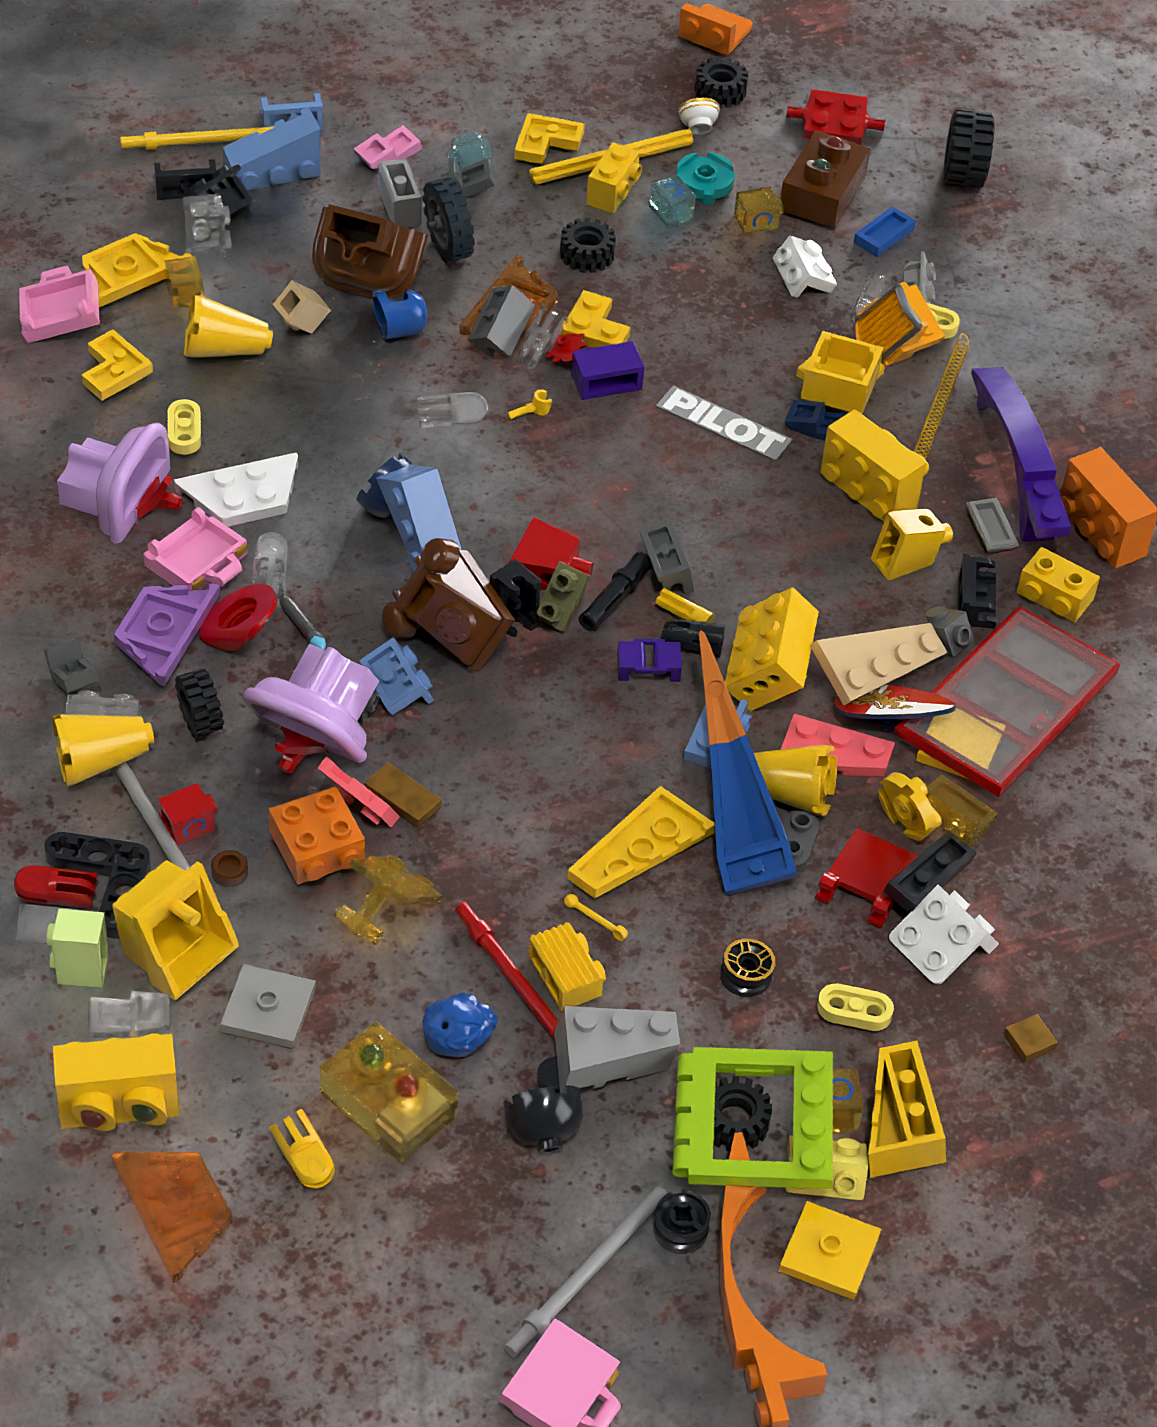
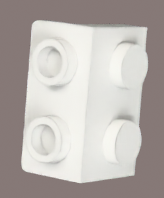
M789 235L782 246L778 248L773 256V260L791 296L798 298L807 286L831 293L837 286V283L831 273V267L826 263L821 253L822 249L812 240L805 241Z

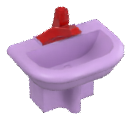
M155 422L147 426L131 429L117 446L88 437L82 446L75 443L70 445L68 464L57 480L59 503L98 516L100 530L110 536L111 542L121 543L134 523H138L140 518L153 509H170L175 511L181 509L182 497L166 492L173 479L167 475L170 471L168 435L166 428L160 423Z
M309 644L289 681L277 677L265 678L254 688H247L242 693V699L264 723L284 732L285 740L275 744V751L284 754L278 767L283 772L292 774L307 754H333L334 752L357 763L365 761L367 753L364 750L366 733L357 721L379 680L367 667L345 658L337 650L331 647H327L324 650Z

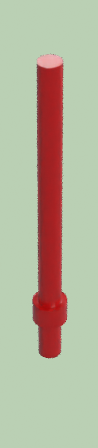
M467 902L459 904L455 912L469 929L468 935L477 946H482L555 1040L554 1032L559 1020L494 938L495 932L485 920H480Z

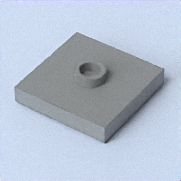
M243 964L221 1020L220 1032L294 1049L316 989V981Z

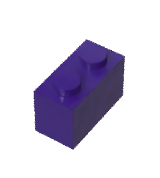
M633 341L572 351L571 376L581 400L642 390L644 364Z

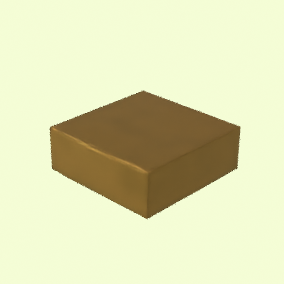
M1038 1014L1006 1027L1004 1036L1024 1063L1056 1050L1058 1044Z

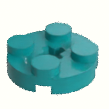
M698 152L691 153L678 162L675 183L682 186L685 194L698 198L703 204H712L716 201V198L726 196L732 191L735 180L734 166L727 158L716 153L708 152L707 157H698Z

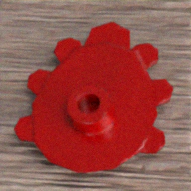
M570 333L553 339L543 347L545 351H548L545 355L546 358L551 359L554 357L552 359L554 363H559L560 360L564 363H571L572 351L581 350L580 348L587 346V343L582 341L585 334Z

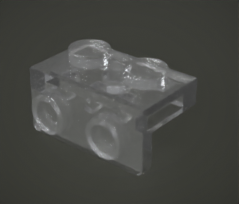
M211 194L183 197L187 253L218 250L220 261L226 260V249L231 248L230 230H225V225H230V212L228 206H223L221 195Z

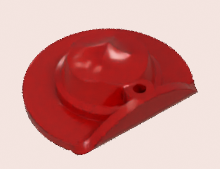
M253 584L227 595L210 610L200 627V638L206 644L217 649L226 651L240 649L246 641L252 640L260 632L273 613L277 604L276 592L267 584Z

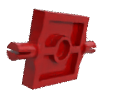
M811 89L809 102L805 105V108L788 105L786 118L803 120L805 127L803 138L810 139L813 133L818 131L861 145L862 136L866 129L884 132L886 120L868 117V97Z

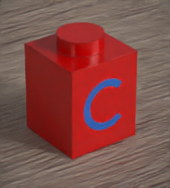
M198 783L158 799L159 816L177 846L215 831L214 815L218 813L216 803L210 794H204Z

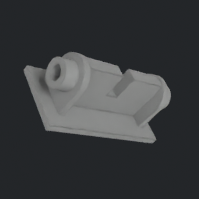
M922 251L921 261H910L904 267V282L908 286L916 284L926 303L931 304V301H935V291L932 281L936 280L935 268L932 262L928 263L925 253Z

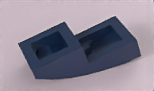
M794 400L785 419V424L804 435L825 441L827 427L846 414L826 412L825 402Z

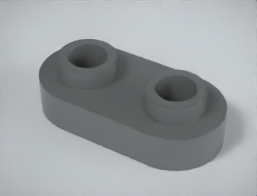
M795 810L785 816L782 824L791 844L790 847L793 851L792 854L797 873H800L808 865L817 839L819 822L813 814L803 810Z

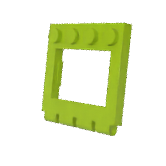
M693 1047V1053L678 1055V1083L676 1085L675 1107L677 1115L675 1116V1147L673 1151V1174L675 1176L688 1177V1184L832 1189L833 1052ZM716 1073H735V1076L762 1077L794 1075L793 1162L713 1159Z

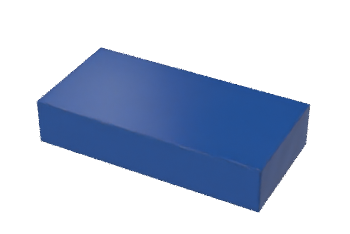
M892 206L855 233L854 244L878 257L913 231L916 220Z

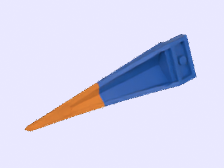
M700 631L699 640L711 758L717 860L725 893L730 896L798 877L790 847L791 844L708 639L705 633Z

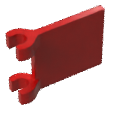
M857 828L829 871L825 872L819 880L818 886H820V889L815 899L829 904L838 886L874 902L871 908L874 911L869 917L868 923L882 928L895 904V901L883 890L892 878L919 855Z

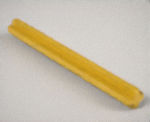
M684 129L626 144L625 146L640 151V158L692 145L693 137L691 130ZM608 149L532 168L529 171L532 184H541L591 171Z

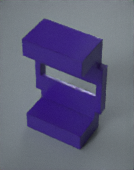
M634 639V641L618 642V681H629L630 671L640 674H666L669 671L670 682H680L682 672L680 642H665V639ZM645 645H653L655 668H646Z

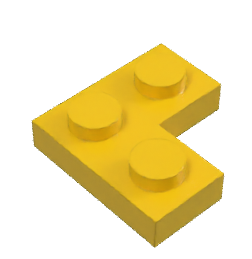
M527 113L514 150V159L543 164L549 146L578 151L584 135L585 123Z
M583 290L561 328V335L583 333L585 337L582 341H585L587 346L594 348L627 342L630 337L631 327L606 320L612 308V298Z
M113 329L87 343L88 353L101 364L81 374L82 384L101 401L153 373V363Z

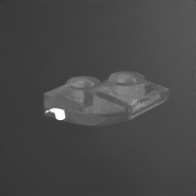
M132 991L129 1000L91 997L88 1005L89 1037H134L169 1030L171 1026L170 994Z

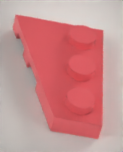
M794 714L781 749L824 744L834 746L835 749L830 752V755L837 756V771L841 775L885 777L895 742Z

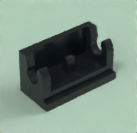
M209 159L210 168L161 171L160 162H155L154 173L157 200L186 199L191 194L189 188L201 179H204L206 182L213 179L211 175L217 171L215 159Z
M963 553L958 576V610L966 611L971 627L995 629L997 623L996 573L979 570L983 567L995 568V561L989 558L972 557L970 554Z
M515 559L490 575V584L515 619L514 622H519L524 628L532 631L538 627L539 616L536 612L540 605L541 580ZM511 626L506 634L517 637V629Z

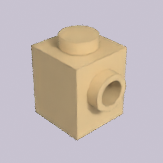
M292 280L273 303V306L283 316V321L295 331L302 329L311 334L331 311L315 291Z

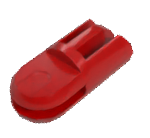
M30 865L23 867L17 872L14 878V888L17 895L28 902L92 909V898L95 895L96 889L94 885L97 882L98 874L95 872Z

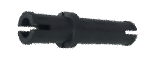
M636 552L624 568L616 570L608 586L579 616L578 620L582 627L588 631H596L625 595L633 593L638 587L640 578L652 567L649 556L643 552Z

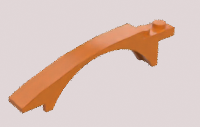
M742 1132L734 1133L729 1160H750ZM724 1185L718 1239L720 1297L733 1371L745 1369L747 1386L749 1390H755L758 1402L755 1403V1415L758 1426L788 1427L790 1419L784 1400L823 1394L828 1374L824 1363L806 1357L776 1339L761 1325L745 1304L733 1276L730 1243L743 1216L754 1203L766 1194L767 1189L766 1187Z

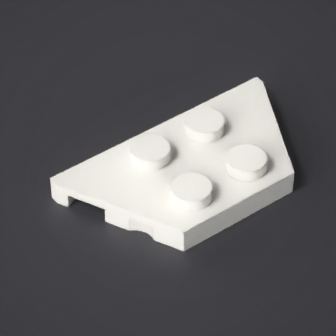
M296 452L174 479L175 491L179 495L183 493L194 500L196 508H201L205 513L213 516L227 527L286 514L290 502L289 496L294 485L295 470L298 468V455Z

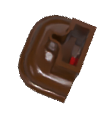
M329 204L328 207H323L313 243L312 260L316 273L327 285L337 290L372 299L373 291H385L388 299L401 296L405 290L412 286L419 271L428 234L397 225L388 219Z

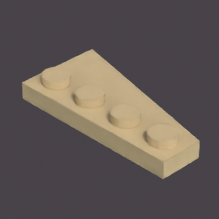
M931 623L816 640L810 645L843 706L948 653Z

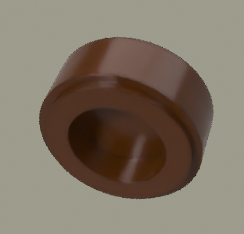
M234 850L218 853L211 862L213 880L224 887H235L242 884L248 876V861L246 857Z

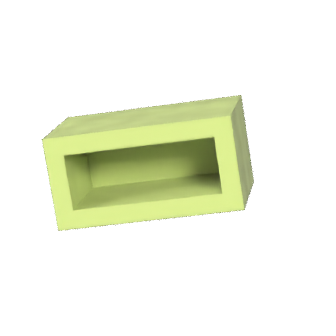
M58 909L55 924L49 923L47 930V946H52L50 968L56 970L57 984L103 988L109 960L104 913Z

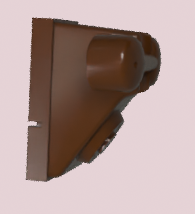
M432 539L423 547L421 556L414 558L418 567L407 584L400 589L393 590L392 594L396 602H389L383 608L382 625L390 636L410 638L415 634L418 623L463 663L467 664L470 670L480 671L515 619L469 551L460 550L454 540Z

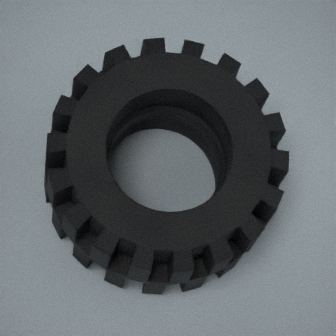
M960 109L954 111L950 120L945 151L944 179L946 184L982 188L986 183L994 141L995 121L992 113Z

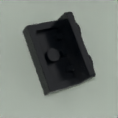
M239 164L230 169L225 165L211 175L213 179L209 182L201 179L189 188L191 194L183 202L204 232L253 201L236 176L242 169Z

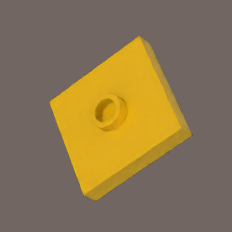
M806 1201L781 1261L779 1272L855 1300L880 1237L881 1229Z

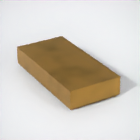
M389 762L364 782V786L417 828L442 807V799Z

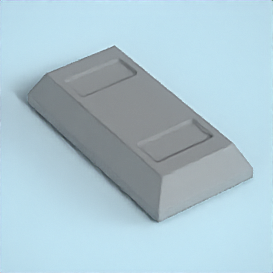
M997 498L966 502L968 511L988 553L1012 550L1019 546Z

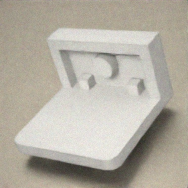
M939 885L889 935L890 941L936 985L942 984L979 945L988 954L999 945L991 936L995 929L980 914L973 919L965 911L970 904L955 890L949 895Z

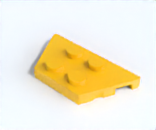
M137 233L82 256L83 271L91 269L98 282L99 308L194 266L191 254L185 252L183 256L171 253L169 252L168 245L150 241L147 237Z

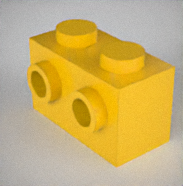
M613 142L588 176L586 205L614 214L623 199L627 197L635 182L640 178L642 172V165L639 164L640 151Z
M1041 547L1023 568L1017 593L1075 623L1094 600L1100 576Z

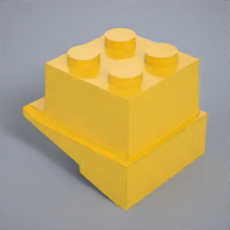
M166 860L155 870L150 871L143 880L131 890L122 894L112 904L123 954L148 973L152 986L174 1001L180 998L239 947L238 939L228 915L221 909L204 866L198 861L189 869L184 870Z

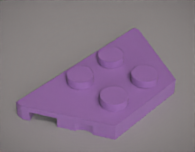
M216 583L209 584L208 590H188V585H174L168 588L161 586L143 587L114 633L115 644L157 683L165 686L218 599L220 585Z

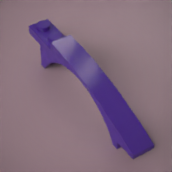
M1003 367L972 369L971 375L978 393L976 404L978 411H985L988 407L992 408L999 416L1010 443L1017 478L1020 517L1019 535L1021 541L1052 540L1054 537L1069 536L1071 525L1055 482L1057 469L1044 435L1027 400Z

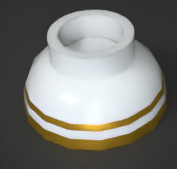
M710 98L690 99L678 107V115L683 124L689 127L692 134H706L712 130V124L718 118L719 103Z

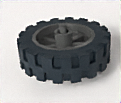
M451 177L426 183V186L423 188V203L425 204L423 209L424 215L427 216V228L430 229V237L436 245V251L438 254H441V259L446 261V263L471 257V254L474 253L473 246H475V239L473 237L474 227L471 224L470 210H467V201L465 196H462L460 186H457L456 181L451 179Z

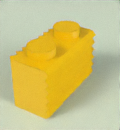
M569 922L559 925L557 928L546 929L543 933L539 932L537 935H532L529 938V960L532 961V965L535 966L536 972L542 978V982L545 983L549 994L552 995L561 1012L564 1006L575 1007L601 997L603 982L606 981V974L602 964L598 960L593 961L588 954L589 946L585 936L581 932L576 934Z

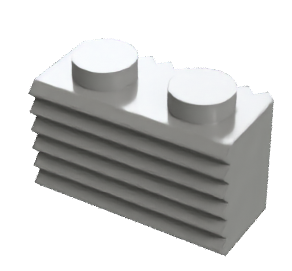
M398 159L380 162L378 164V190L390 221L407 228L419 226L422 223V195L408 160Z

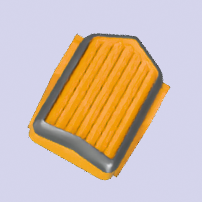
M906 282L896 284L882 297L874 299L856 314L857 319L854 323L855 340L884 347L881 362L885 367L909 359L916 351L938 344L945 337L917 285L908 286Z

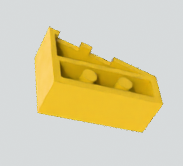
M917 1040L879 1048L872 1130L868 1151L870 1178L946 1162V1138Z

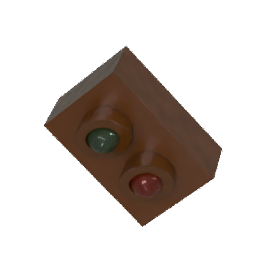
M815 131L782 183L779 210L835 228L866 177L871 148Z

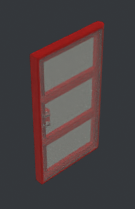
M1019 606L930 692L955 703V711L939 716L903 719L894 728V731L898 737L997 797H1000L1118 673L1120 663Z

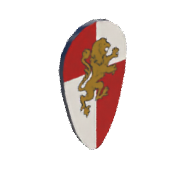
M884 685L844 706L838 695L834 700V707L838 713L852 718L883 719V726L887 731H894V728L903 719L939 716L951 713L956 709L955 703L946 697L922 690L893 685Z

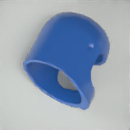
M405 290L403 301L393 302L388 299L385 291H373L374 313L385 339L411 336L424 330L427 324L428 313L425 301L418 292Z

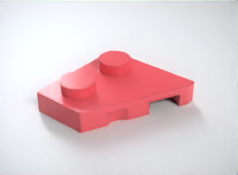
M325 757L317 767L337 786L345 803L351 806L354 801L363 807L360 813L375 825L383 821L392 828L400 818L386 802L355 778H351L328 757Z

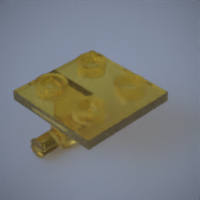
M387 855L386 857L369 856L368 858H356L351 860L349 866L372 881L374 885L358 914L343 903L336 909L338 911H335L334 916L347 924L349 931L354 935L361 934L372 942L373 945H376L381 941L380 937H383L384 932L369 921L389 895L404 905L440 902L443 895L433 889L434 884L429 879L421 875H413L406 870V864L397 857Z

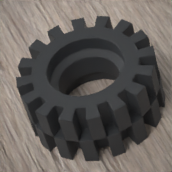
M716 57V61L708 58L707 63L702 61L700 66L697 67L695 94L697 97L700 96V98H710L717 101L719 108H721L722 104H725L726 108L731 107L732 103L736 106L745 99L748 71H746L744 65L740 66L739 61L735 60L732 63L731 58L726 57V61L722 60V57Z
M579 218L575 219V224L572 222L567 223V227L562 229L560 240V258L563 259V263L566 266L570 264V269L573 270L579 267L580 272L585 273V269H590V273H595L597 267L600 271L605 269V265L609 267L615 255L616 235H614L613 228L609 229L607 223L600 225L601 220L595 219L594 223L590 222V218H585V222H581Z
M202 668L176 676L175 689L178 692L179 707L183 712V719L187 722V728L191 731V735L197 737L223 729L224 721L222 719L223 712L220 709L221 703L217 698L218 693L213 686L214 682L210 678L209 672Z
M733 1076L732 1083L728 1082L727 1077L720 1079L719 1086L715 1083L714 1145L720 1148L722 1143L727 1144L726 1151H731L734 1133L737 1132L743 1133L746 1147L747 1143H749L752 1149L758 1146L759 1140L763 1142L766 1138L772 1115V1104H770L769 1094H763L764 1087L759 1083L755 1088L752 1087V1079L746 1078L745 1084L739 1083L740 1076ZM729 1106H738L747 1110L751 1118L744 1122H734L725 1118L721 1111Z

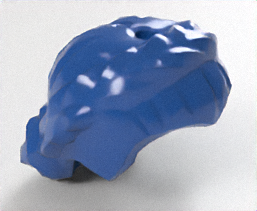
M463 992L452 995L443 1001H435V1003L425 1009L422 1021L424 1037L429 1048L439 1055L451 1057L469 1056L479 1046L483 1045L486 1039L491 1037L492 1031L498 1022V1016L488 1005L478 1003L472 994ZM448 1023V1028L444 1029V1025Z

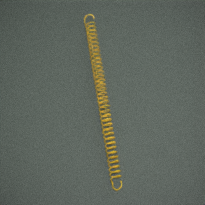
M963 333L956 341L914 449V452H918L924 458L929 453L928 450H930L932 445L931 442H933L964 357L969 349L968 337ZM962 335L967 338L968 344L958 342ZM958 343H965L967 345V348L958 345ZM957 350H960V351H963V350L965 351V350H966V352L960 353V352H958ZM941 392H945V393L950 392V394H948V395H944V394L939 395L938 393H941ZM935 404H936V405H937V404H941V405H942V406L934 407ZM929 431V432H931L932 434H929V433L924 434L923 432Z

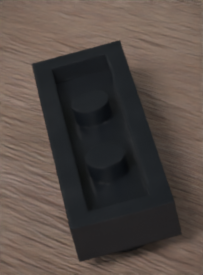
M949 830L892 878L883 891L908 913L913 912L937 885L942 888L970 864L977 852Z

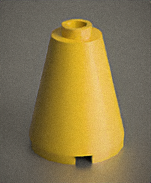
M193 295L188 314V329L186 328L185 357L206 358L262 355L265 349L271 348L273 330H268V323L202 295Z
M73 714L52 716L54 736L58 735L56 737V751L66 786L75 785L149 752L148 744L154 743L151 723H144L142 716Z
M824 744L754 753L773 800L816 816L827 815L831 805L825 804L827 794L834 795L837 778V756L830 755V752L835 749L834 746Z

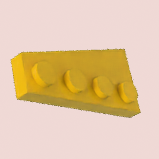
M660 786L570 867L567 879L593 898H597L714 834L715 823Z

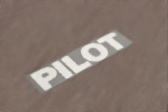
M674 385L656 405L774 460H777L793 440Z

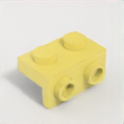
M789 1136L788 1162H793V1136ZM842 1138L838 1141L833 1140L832 1189L786 1188V1191L789 1193L863 1200L868 1173L867 1144L859 1143L849 1138Z

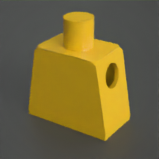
M928 509L888 512L871 560L888 581L920 570L934 563L941 544L952 541V528L947 523L941 524Z

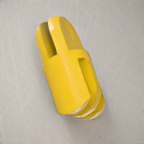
M302 1109L296 1111V1114L308 1136H301L290 1116L282 1119L285 1128L294 1142L290 1147L277 1125H271L269 1131L299 1181L304 1186L319 1189L332 1181L335 1173L333 1161Z

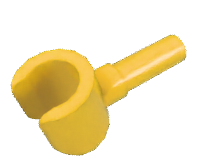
M537 390L531 403L507 412L508 418L511 420L532 412L540 416L546 415L550 410L552 399L546 400V390Z

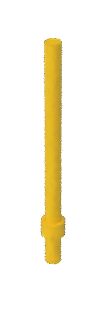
M274 127L171 134L144 132V135L120 137L121 149L145 147V150H158L159 146L232 142L256 131L258 134H261Z

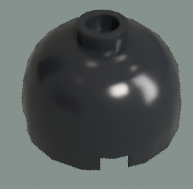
M565 1085L567 1093H556L554 1086L543 1087L513 1095V1103L505 1100L503 1104L506 1119L516 1139L525 1145L539 1146L540 1152H552L562 1149V1141L574 1136L582 1122L583 1108L579 1087Z

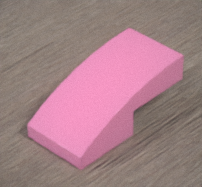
M402 125L384 138L376 133L355 147L354 152L371 169L379 168L378 164L380 162L406 159L420 151L422 146L420 140Z

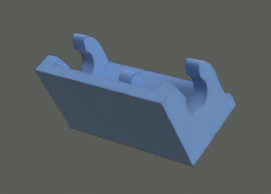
M313 93L315 102L268 105L267 97H260L263 127H275V122L282 119L284 122H287L302 115L301 110L309 107L320 130H323V104L320 93Z

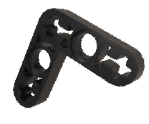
M57 832L49 836L45 841L44 850L46 861L51 867L95 872L98 875L109 877L99 912H103L105 915L107 937L120 939L117 924L110 923V921L115 919L112 904L121 896L115 893V890L122 885L134 887L150 872L151 864L148 849L139 843L68 832ZM61 848H67L63 850L62 854L56 853L59 852ZM81 849V851H80L81 857H76V855L79 856L78 850ZM94 851H103L107 854V857L101 861H92L88 858V855ZM114 855H119V857L117 856V862L114 863ZM133 858L139 859L135 861V864H128L132 862Z

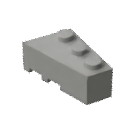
M564 1006L554 1032L560 1093H567L565 1085L579 1088L592 1085L593 1088L605 1086L606 1081L622 1077L630 1080L669 1070L680 1045L676 1012Z

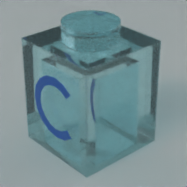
M678 175L651 184L649 207L668 228L694 219L696 195Z

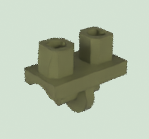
M559 561L536 612L539 620L562 632H566L577 606L581 603V597L591 576Z

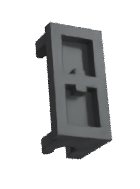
M513 285L493 288L467 340L474 343L491 357H494L496 351L504 358L511 357L536 305Z
M669 520L640 529L642 541L657 580L662 584V588L672 592L671 586L681 583L685 594L694 592L690 567L672 521Z

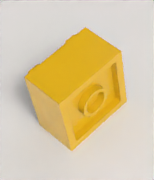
M822 331L805 369L801 399L825 402L827 406L848 412L855 409L862 414L878 378L884 347Z

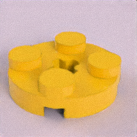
M893 772L880 781L879 784L883 785V787L878 789L880 803L894 824L900 821L907 828L903 831L907 837L915 841H921L942 824L940 815L932 808L926 797L928 790L921 779L918 777L909 779L904 774Z

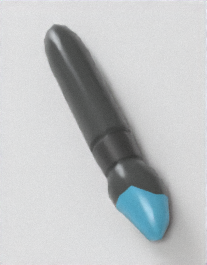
M282 595L280 597L282 608L307 638V642L325 649L326 642L323 635L316 631L309 619L289 596Z

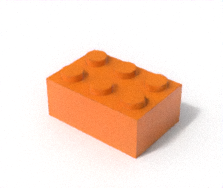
M1102 447L1069 459L1060 496L1067 516L1078 527L1080 533L1087 537L1096 547L1099 554L1114 569L1147 556L1157 522V507Z

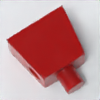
M532 518L510 559V562L517 559L541 580V590H546L559 561L590 576L594 566L593 562L579 558L580 540L578 537L537 518Z

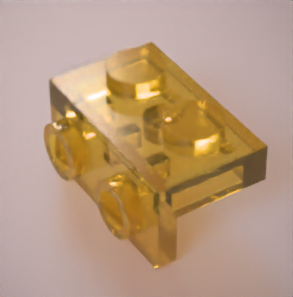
M941 774L930 785L923 782L928 790L926 797L932 808L941 817L942 824L940 826L948 831L951 830L969 846L996 822L998 812Z

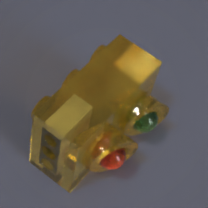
M377 1021L319 1066L320 1093L400 1163H403L457 1118L458 1091Z

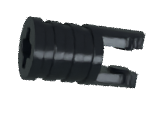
M667 619V622L665 621L664 630L660 637L665 639V642H680L681 648L701 652L699 633L703 631L712 652L716 655H721L725 635L724 624L718 625L716 623L681 619Z

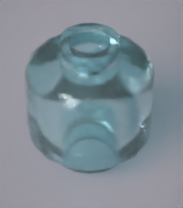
M471 131L453 138L451 141L452 150L447 151L449 159L454 157L460 168L493 157L486 135L481 136L477 131Z

